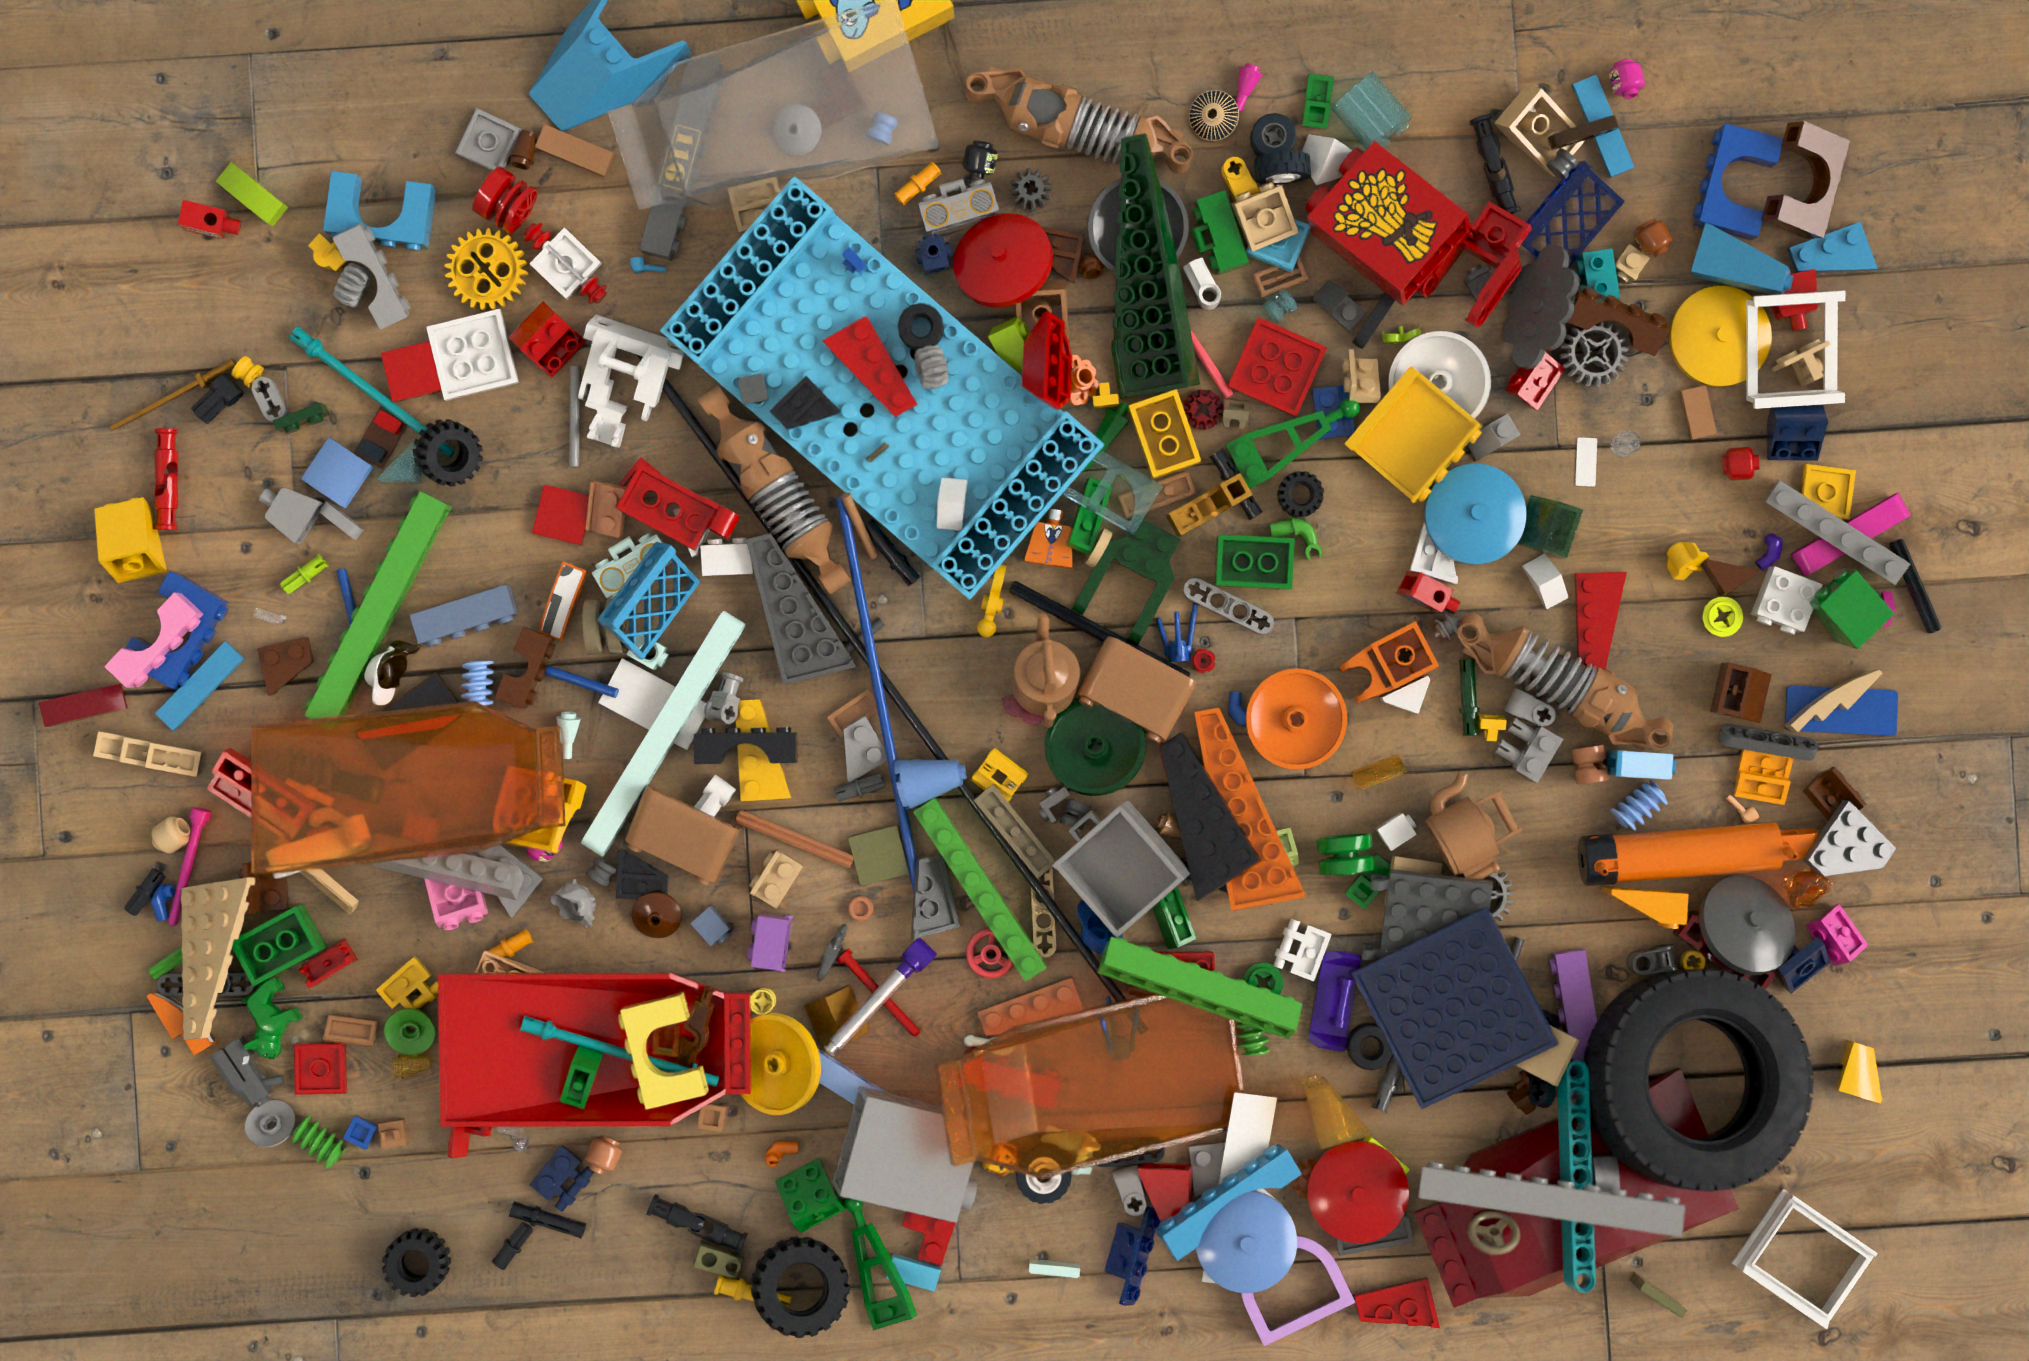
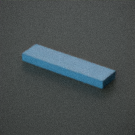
M1597 75L1572 85L1587 123L1613 116ZM1619 128L1593 138L1609 178L1635 168Z
M225 641L186 681L184 686H181L155 714L172 731H176L245 658L228 641Z

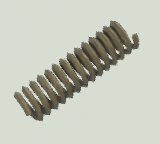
M885 442L884 444L882 443L880 447L875 449L876 451L867 456L866 460L870 463L871 461L873 462L890 446Z

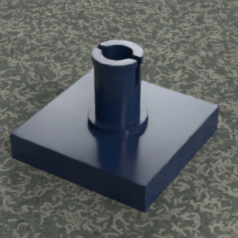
M1817 937L1801 951L1794 945L1788 961L1778 968L1783 985L1790 994L1830 964L1825 944Z

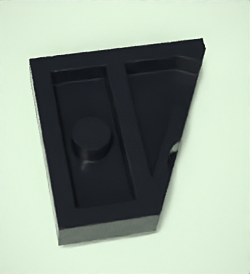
M807 376L770 410V413L787 430L835 416L841 412Z
M619 849L616 898L638 899L649 892L668 894L669 875L628 851Z

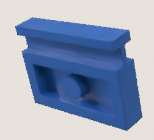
M1344 385L1312 389L1315 413L1323 411L1326 415L1338 409L1341 402L1349 398L1348 392H1344ZM1344 416L1331 423L1332 429L1319 440L1352 435L1355 432L1353 417L1347 418ZM1316 420L1317 431L1322 428L1319 420Z

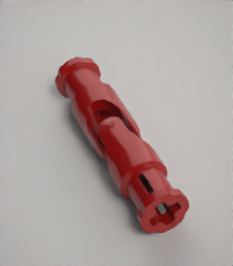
M157 428L155 429L157 434V449L155 450V509H157V525H155V530H178V526L175 525V510L178 509V451L175 450V435L178 434V430ZM165 468L167 469L169 474H164Z

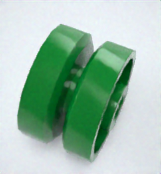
M1371 833L1337 835L1316 839L1317 852L1333 854L1334 856L1318 861L1320 875H1353L1375 869L1374 856L1357 853L1358 851L1369 850L1373 847Z

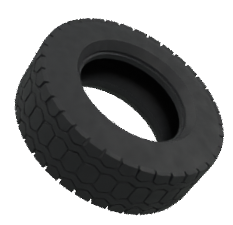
M1707 969L1679 970L1645 978L1624 990L1616 997L1617 999H1614L1604 1010L1605 1013L1600 1015L1594 1025L1595 1029H1592L1587 1042L1589 1046H1586L1583 1062H1585L1589 1071L1591 1122L1597 1134L1601 1135L1600 1138L1606 1147L1625 1166L1642 1177L1658 1184L1687 1190L1720 1191L1737 1188L1766 1175L1765 1173H1769L1780 1164L1779 1161H1783L1792 1151L1791 1147L1796 1145L1802 1135L1800 1131L1804 1130L1809 1117L1806 1113H1810L1813 1099L1810 1097V1094H1813V1078H1810V1075H1813L1811 1059H1808L1810 1056L1806 1041H1802L1804 1036L1798 1024H1794V1018L1770 992L1746 978L1724 971ZM1692 1019L1704 1021L1715 1026L1731 1040L1741 1057L1745 1075L1743 1098L1734 1117L1720 1131L1711 1136L1695 1140L1680 1135L1664 1122L1652 1102L1648 1084L1650 1061L1661 1039L1674 1027Z

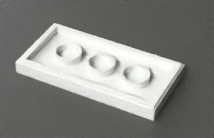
M622 658L608 684L619 689L617 697L613 698L603 694L598 703L650 730L676 686ZM699 701L678 737L673 739V743L686 750L689 749L694 740V734H697L706 717L704 714L706 702Z

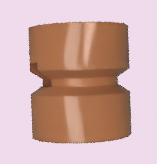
M1604 744L1571 749L1573 763L1578 765V768L1575 770L1577 784L1594 783L1610 779L1608 766L1603 764V761L1606 759Z

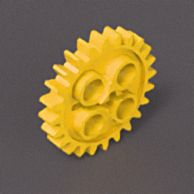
M479 228L476 231V236H473L468 231V240L466 241L459 237L461 245L459 247L456 245L451 246L456 251L455 254H447L452 263L445 264V267L451 270L445 277L453 279L448 287L451 289L457 288L454 296L460 297L463 295L461 302L464 304L471 300L470 307L473 309L480 303V308L483 311L486 310L487 304H489L492 310H496V303L506 307V298L514 302L511 294L513 292L521 294L517 286L526 285L520 278L521 276L528 275L527 271L521 269V267L527 265V262L519 260L524 255V252L522 250L515 251L519 244L517 242L509 244L511 241L509 235L502 239V232L500 230L493 236L490 228H487L485 235H483ZM487 246H492L493 254L488 258H484L482 256L483 249ZM472 252H475L480 260L489 267L491 273L500 281V287H497L494 281L484 273V269L471 256ZM472 262L474 270L470 274H464V265ZM508 265L510 268L508 275L500 277L498 274L500 267ZM485 281L490 282L489 291L480 293L479 287L481 283Z

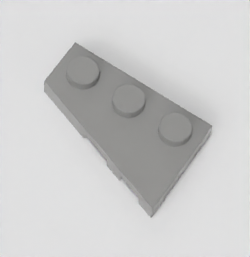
M486 831L483 832L468 851L471 856L510 864L520 868L524 880L517 900L497 896L511 918L517 914L544 880V877Z

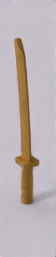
M231 358L205 374H196L197 380L110 426L111 431L157 409L199 385L200 387L208 388L210 386L209 382L232 370L237 363Z

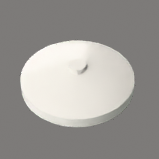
M1446 331L1422 334L1409 341L1399 351L1392 363L1388 381L1389 391L1407 369L1412 366L1474 419L1481 413L1487 403L1491 389V374L1488 363L1479 348L1461 335Z

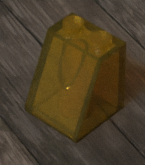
M1319 1074L1311 1075L1305 1078L1306 1082L1300 1083L1315 1139L1321 1149L1371 1136L1368 1128L1325 1077H1320Z

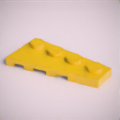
M761 699L739 701L736 728H741V733H751V728H766V733H771ZM743 743L737 745L741 801L792 798L780 763H770L765 752L753 744Z

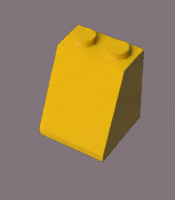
M144 497L131 498L128 501L116 504L109 503L94 509L98 560L117 583L167 572L158 530H155L156 521L153 508Z

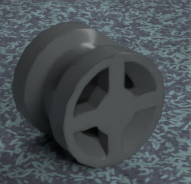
M1560 148L1556 152V157L1553 160H1549L1546 166L1555 176L1566 180L1571 169H1575L1579 162L1568 151Z
M596 856L593 867L587 870L586 875L607 887L610 883V876L617 872V868L603 858Z

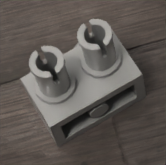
M1515 717L1511 724L1519 729L1509 725L1507 732L1526 742L1524 748L1519 750L1502 739L1498 745L1506 749V751L1496 747L1494 753L1513 763L1511 770L1531 782L1538 783L1563 739L1542 726H1536L1533 729Z

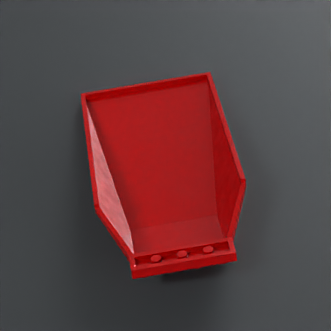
M671 972L439 973L440 1127L671 1126L725 1094H751V992H724L714 988L715 991L711 999L714 1008L708 1023L709 1039L706 1046L698 1052L695 1061L697 1067L703 1066L705 1073L719 1077L717 1086L707 1084L709 1091L706 1095L646 1109L645 1104H641L638 1097V1088H640L638 1078L635 1079L632 1074L631 1064L634 1062L603 1053L585 1108L581 1109L560 1102L569 1069L579 1045L556 1038L545 1041L541 1040L542 1037L524 1031L521 1032L520 1029L525 1015L544 1022L548 1020L553 1021L552 1024L556 1028L626 1049L625 1039H628L625 1029H621L618 1018L622 1008L684 992L690 1015L694 1001L702 996L704 987L707 985ZM686 1021L656 1028L647 1039V1054L674 1063L679 1040L683 1036L695 1038V1036L685 1028Z

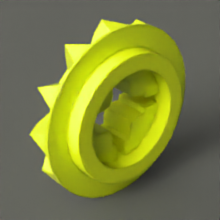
M1729 597L1711 599L1704 606L1702 615L1704 627L1712 635L1727 637L1736 633L1743 622V611L1740 605ZM1718 610L1722 613L1731 611L1725 618L1726 624L1723 621L1714 622L1719 616Z

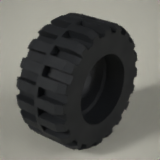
M790 1237L789 1240L777 1242L776 1246L771 1249L768 1248L764 1252L765 1255L761 1260L757 1261L755 1265L756 1270L752 1273L751 1295L758 1313L768 1326L773 1330L779 1331L782 1335H792L795 1338H803L806 1335L813 1337L818 1335L819 1331L823 1329L826 1331L831 1328L830 1324L835 1320L838 1321L842 1316L840 1314L842 1309H846L848 1303L847 1295L850 1294L848 1272L840 1257L823 1242L809 1237ZM796 1263H806L814 1266L821 1273L824 1282V1290L820 1300L814 1306L804 1311H795L787 1308L781 1303L777 1295L776 1287L780 1274L787 1267Z

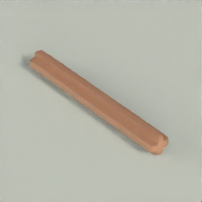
M740 810L736 816L735 822L831 862L846 868H850L853 863V855L743 810Z

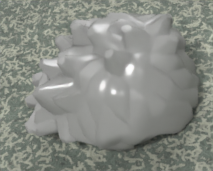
M573 879L572 882L568 881L552 894L550 902L558 907L560 916L564 919H572L584 928L593 926L592 921L595 919L593 911H595L596 903L595 897L589 893L588 888L579 885L576 879Z

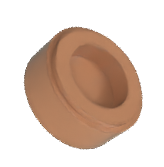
M866 896L853 898L848 906L849 915L856 921L868 920L874 911L872 901Z

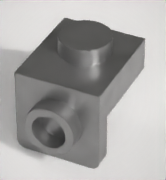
M1058 785L1045 792L1047 797L1039 802L1041 808L1038 811L1045 822L1049 820L1053 824L1057 822L1050 808L1070 795L1065 786L1059 788Z

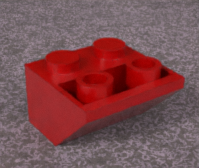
M544 301L509 336L513 343L551 378L586 343Z

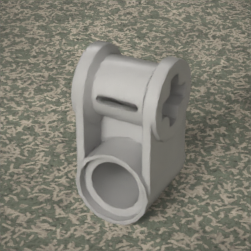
M1514 688L1504 709L1505 712L1517 718L1527 720L1539 726L1552 724L1556 716L1553 707ZM1545 708L1548 718L1542 719L1540 722V716L1537 715V711H1543Z
M1137 1165L1112 1171L1125 1211L1129 1215L1139 1216L1146 1209V1200ZM1132 1197H1136L1137 1201H1142L1138 1204L1139 1208L1134 1209L1133 1206H1128L1131 1203Z

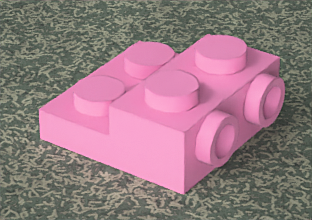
M424 879L435 923L439 929L453 930L459 927L460 922L468 920L469 923H476L483 920V915L489 914L483 892Z

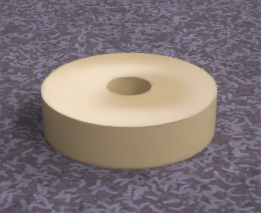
M1105 528L1100 531L1093 552L1087 555L1085 564L1092 568L1097 565L1110 542L1113 532Z

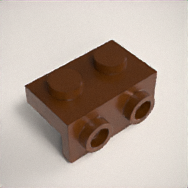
M1835 767L1820 772L1803 790L1828 821L1842 800L1850 801L1858 810L1866 806V802L1861 798L1860 794L1853 789L1843 774Z

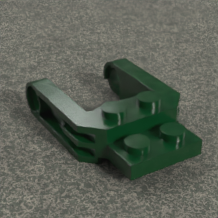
M1136 516L1125 537L1109 542L1099 562L1092 570L1072 610L1081 615L1084 614L1112 560H1116L1127 569L1157 583L1127 640L1139 645L1174 580L1170 559L1181 539Z

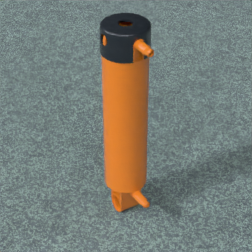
M1776 822L1617 835L1581 836L1578 841L1579 872L1584 885L1596 886L1616 884L1618 882L1780 870L1783 861L1803 859L1819 836V832L1816 829L1810 828L1780 830Z

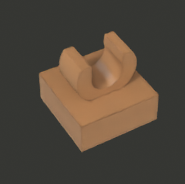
M405 1119L378 1123L381 1149L408 1144Z

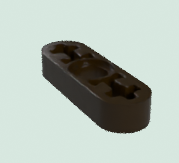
M1615 115L1558 132L1549 136L1548 141L1551 150H1556L1610 133L1618 129L1619 126Z

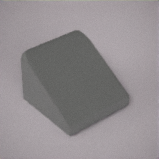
M763 373L737 378L744 405L769 400Z

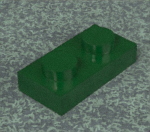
M318 403L275 419L273 423L276 430L290 434L300 430L299 426L303 424L315 425L324 421L323 417L329 415L326 405Z

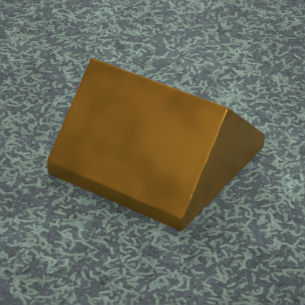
M850 985L804 1005L823 1051H826L824 1045L827 1046L831 1042L829 1039L860 1007ZM867 1023L847 1043L870 1032Z

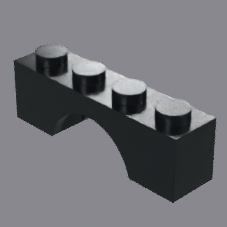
M791 727L776 728V733H766V728H751V733H741V728H725V733H715V728H700V733L694 734V764H722L729 750L743 743L753 744L761 748L767 755L770 763H798L797 732H791Z

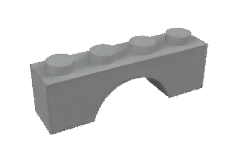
M363 222L334 235L332 238L344 261L360 262L366 265L375 275L377 294L368 308L379 329L381 330L407 318L409 315L408 310L411 307L404 295L400 296L396 288L399 284L393 272L388 273L384 265L387 263V260L382 250H377L372 241L375 240V236L369 226L365 227Z

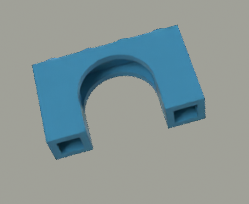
M331 171L323 228L324 232L331 235L330 239H333L334 235L363 222L359 214L362 178L357 174ZM406 181L401 214L396 221L386 227H370L375 236L374 241L380 242L381 246L395 248L396 244L405 245V249L420 251L421 247L428 248L436 188L431 184Z

